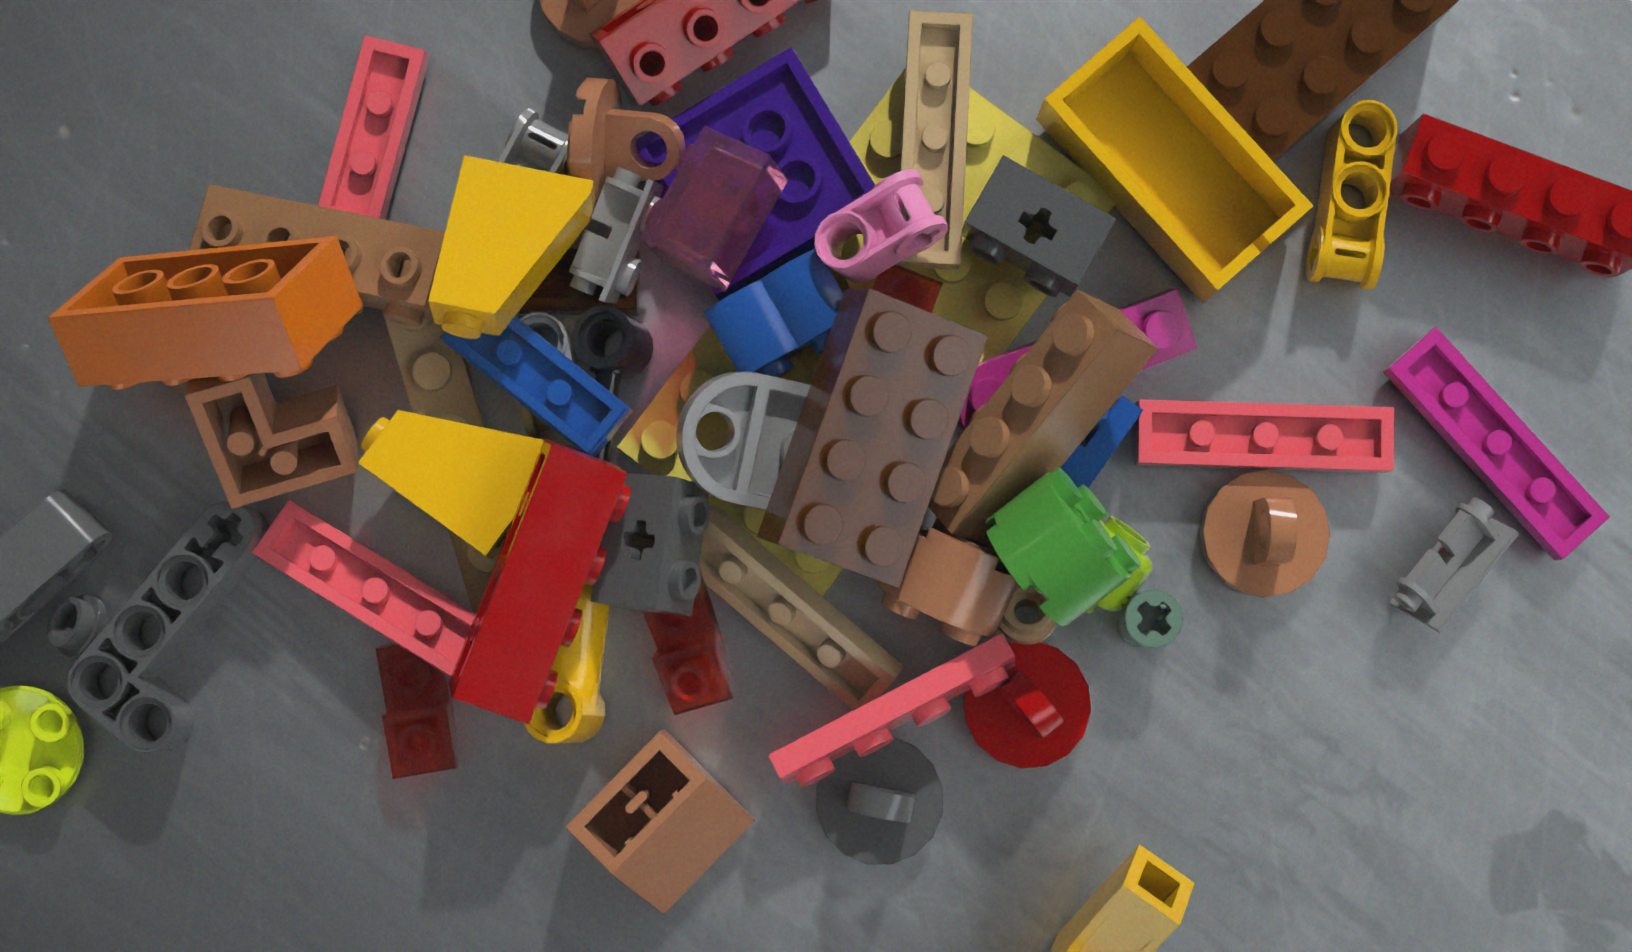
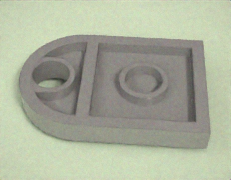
M754 372L725 373L701 385L684 405L676 432L678 455L690 479L700 489L713 497L735 504L766 510L811 385ZM710 412H717L727 422L728 435L720 447L706 450L697 440L696 427L704 415Z

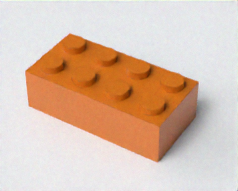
M337 236L119 257L47 318L79 387L109 385L113 390H120L134 386L139 382L163 381L164 385L174 386L194 378L218 377L219 381L229 382L241 379L249 374L274 373L279 378L297 375L307 370L313 364L312 359L329 341L343 333V326L363 305Z

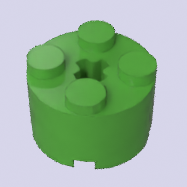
M1059 467L1052 472L1044 474L986 519L985 522L991 526L986 531L988 538L1007 570L1023 590L1031 586L1038 593H1044L1048 597L1038 607L1053 621L1062 626L1070 624L1130 579L1131 573L1141 566L1138 557L1127 542L1118 534L1111 538L1100 523V520L1107 515V512L1098 498L1084 484L1077 488L1071 478Z

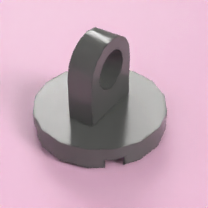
M893 737L894 740L888 745L869 755L859 757L856 750H853L833 760L832 763L836 770L819 780L816 786V813L826 837L844 855L865 864H894L916 855L933 838L943 814V787L934 765L916 746Z

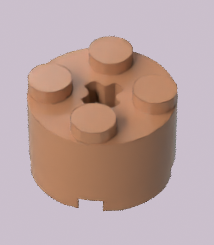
M937 518L932 528L920 527L899 588L878 580L876 582L885 591L881 601V605L885 608L915 620L919 612L927 614L944 622L941 628L944 634L970 646H977L982 635L995 636L1018 583L1003 562L999 560L1000 558H998V554L992 545L953 535Z

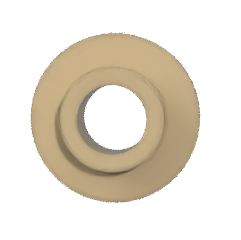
M1018 584L998 627L1001 633L1013 642L1026 645L1039 643L1049 637L1055 630L1057 623L1038 607L1048 597L1044 593H1038L1031 586L1023 590ZM1029 606L1036 610L1039 617L1034 622L1023 623L1016 618L1014 613L1020 607Z

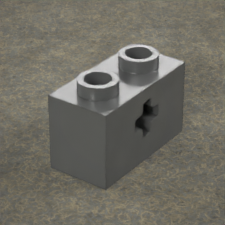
M1003 155L965 220L962 228V237L970 241L967 245L968 249L981 259L994 265H1001L1003 260L1026 272L1023 277L1024 281L1036 290L1052 297H1057L1059 292L1071 297L1110 232L1116 218ZM1033 221L1044 226L1042 235L1035 244L1028 243L1023 239L1026 234V228L1028 229Z
M628 473L624 485L631 487L630 498L620 521L617 524L609 522L601 540L600 546L607 550L601 573L593 585L590 602L630 610L692 616L694 598L699 591L701 583L699 561L703 533L707 529L710 519L709 494L700 489L694 482L678 477Z

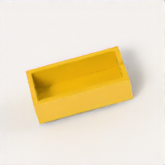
M1140 16L1044 99L1036 118L1069 157L1086 171L1116 203L1114 206L1203 304L1313 207L1311 202Z

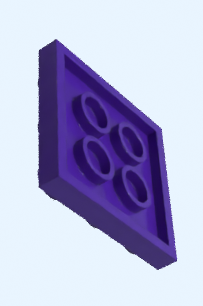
M792 47L671 118V120L677 123L684 135L685 151L683 159L671 174L660 180H654V182L664 186L660 198L667 201L666 210L719 301L762 279L798 256L814 249L815 233L820 223L828 215L837 212L860 198L875 186V183ZM650 131L636 139L637 150L645 160L657 163L666 159V143L657 133Z

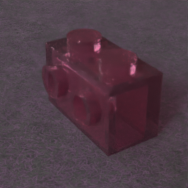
M704 126L695 143L689 145L682 153L677 166V174L663 199L658 200L649 210L645 221V230L640 239L662 262L725 292L788 180L769 154Z

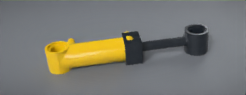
M607 305L595 306L589 309L575 323L572 332V346L577 357L590 367L591 373L596 374L595 380L619 398L621 379L632 378L638 375L650 363L653 354V338L648 328L623 311ZM621 329L622 341L620 347L615 353L606 356L604 349L606 339L611 333ZM613 437L596 458L610 463ZM584 584L575 608L582 610V618L576 636L568 648L560 645L551 670L558 672L552 697L545 709L535 708L529 724L524 723L526 730L536 740L547 744L583 743L593 738L602 728L604 722L605 702L599 689L610 606L590 602L593 586ZM566 695L572 705V716L568 724L562 727L556 718V707L558 701Z

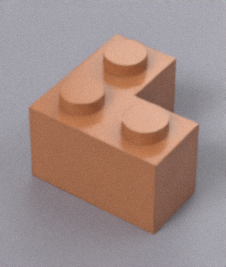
M264 373L249 374L241 379L229 382L219 381L218 377L194 378L187 382L184 394L231 509L358 472V438L338 385L275 402Z

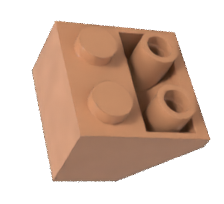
M664 729L659 731L565 827L612 875L665 914L755 822V819Z

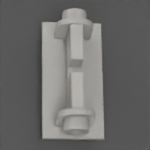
M617 167L613 178L606 177L605 184L591 216L592 219L612 227L608 239L585 230L573 263L568 271L574 274L569 286L579 291L594 295L597 285L604 287L599 300L606 303H617L620 294L628 296L633 290L642 268V260L635 258L644 235L647 234L652 237L657 231L667 205V201L660 198L664 188L663 185L648 179L643 191L637 189L642 176L621 167Z
M1473 497L1468 504L1459 503L1455 508L1457 514L1438 536V542L1435 546L1426 551L1406 578L1400 577L1396 582L1399 590L1389 602L1391 606L1438 633L1442 632L1519 535L1518 531L1491 518L1494 510L1487 503L1476 497Z

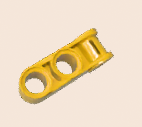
M1361 100L1351 105L1328 130L1325 139L1314 232L1311 237L1306 261L1307 281L1320 282L1323 277L1358 282L1360 289L1373 290L1379 280L1384 259L1385 244L1383 235L1390 194L1389 189L1396 136L1398 133L1397 120L1392 110L1384 103L1375 100ZM1349 124L1364 126L1372 136L1373 146L1365 148L1356 144L1349 134ZM1342 184L1353 185L1362 192L1365 199L1364 209L1352 208L1344 202L1341 196Z

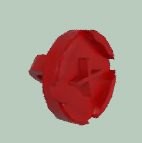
M1009 642L1008 644L1015 655V666L1006 670L1010 679L998 688L978 697L974 696L971 689L964 692V722L976 745L994 760L1021 769L1045 767L1069 755L1084 736L1091 714L1089 685L1077 663L1057 647L1041 642L1028 645Z

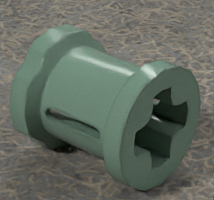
M1153 589L1136 593L1122 610L1117 611V630L1123 640L1134 647L1157 648L1166 646L1174 641L1181 632L1184 620L1182 608L1174 597L1164 591ZM1138 607L1143 609L1158 607L1161 613L1157 616L1155 622L1161 628L1159 632L1155 630L1139 631L1137 626L1143 618L1137 610Z

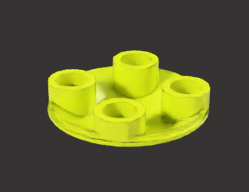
M19 685L0 688V813L11 815L34 813L60 800L75 783L84 759L82 730L71 709L52 693L31 686Z

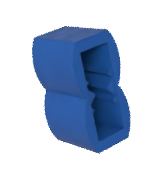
M815 248L782 265L762 279L727 296L706 309L704 314L737 372H754L780 378L794 369L790 358L810 347H813L817 355L823 353L843 297V292L828 266L817 255Z

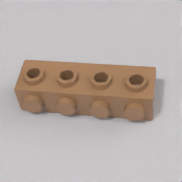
M208 184L189 250L337 236L363 305L356 314H362L363 307L367 306L384 310L383 316L391 321L403 325L421 327L423 318L433 320L428 299L445 231Z
M1077 290L1068 302L1061 305L1055 311L1050 325L1029 351L1015 361L1010 369L1009 376L988 402L974 412L968 427L948 450L928 505L929 509L951 534L992 545L986 532L991 526L985 523L986 519L1044 474L1052 472L1057 467L1060 468L1159 348L1118 308Z

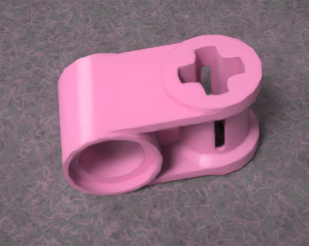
M907 169L888 176L876 184L868 193L837 212L828 215L820 223L815 233L814 245L817 255L821 260L841 276L853 282H866L874 279L880 273L905 258L931 247L946 235L949 228L944 217L935 216L921 191L923 179L919 171ZM862 234L863 244L860 251L854 257L842 260L841 254L845 242L852 236Z

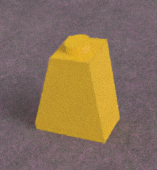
M464 155L428 299L434 323L442 325V329L449 334L467 339L480 338L481 333L500 336L592 220L591 216L595 208L594 181Z
M397 410L390 420L382 417L368 431L361 443V448L366 452L358 463L483 555L494 559L503 546L544 440Z

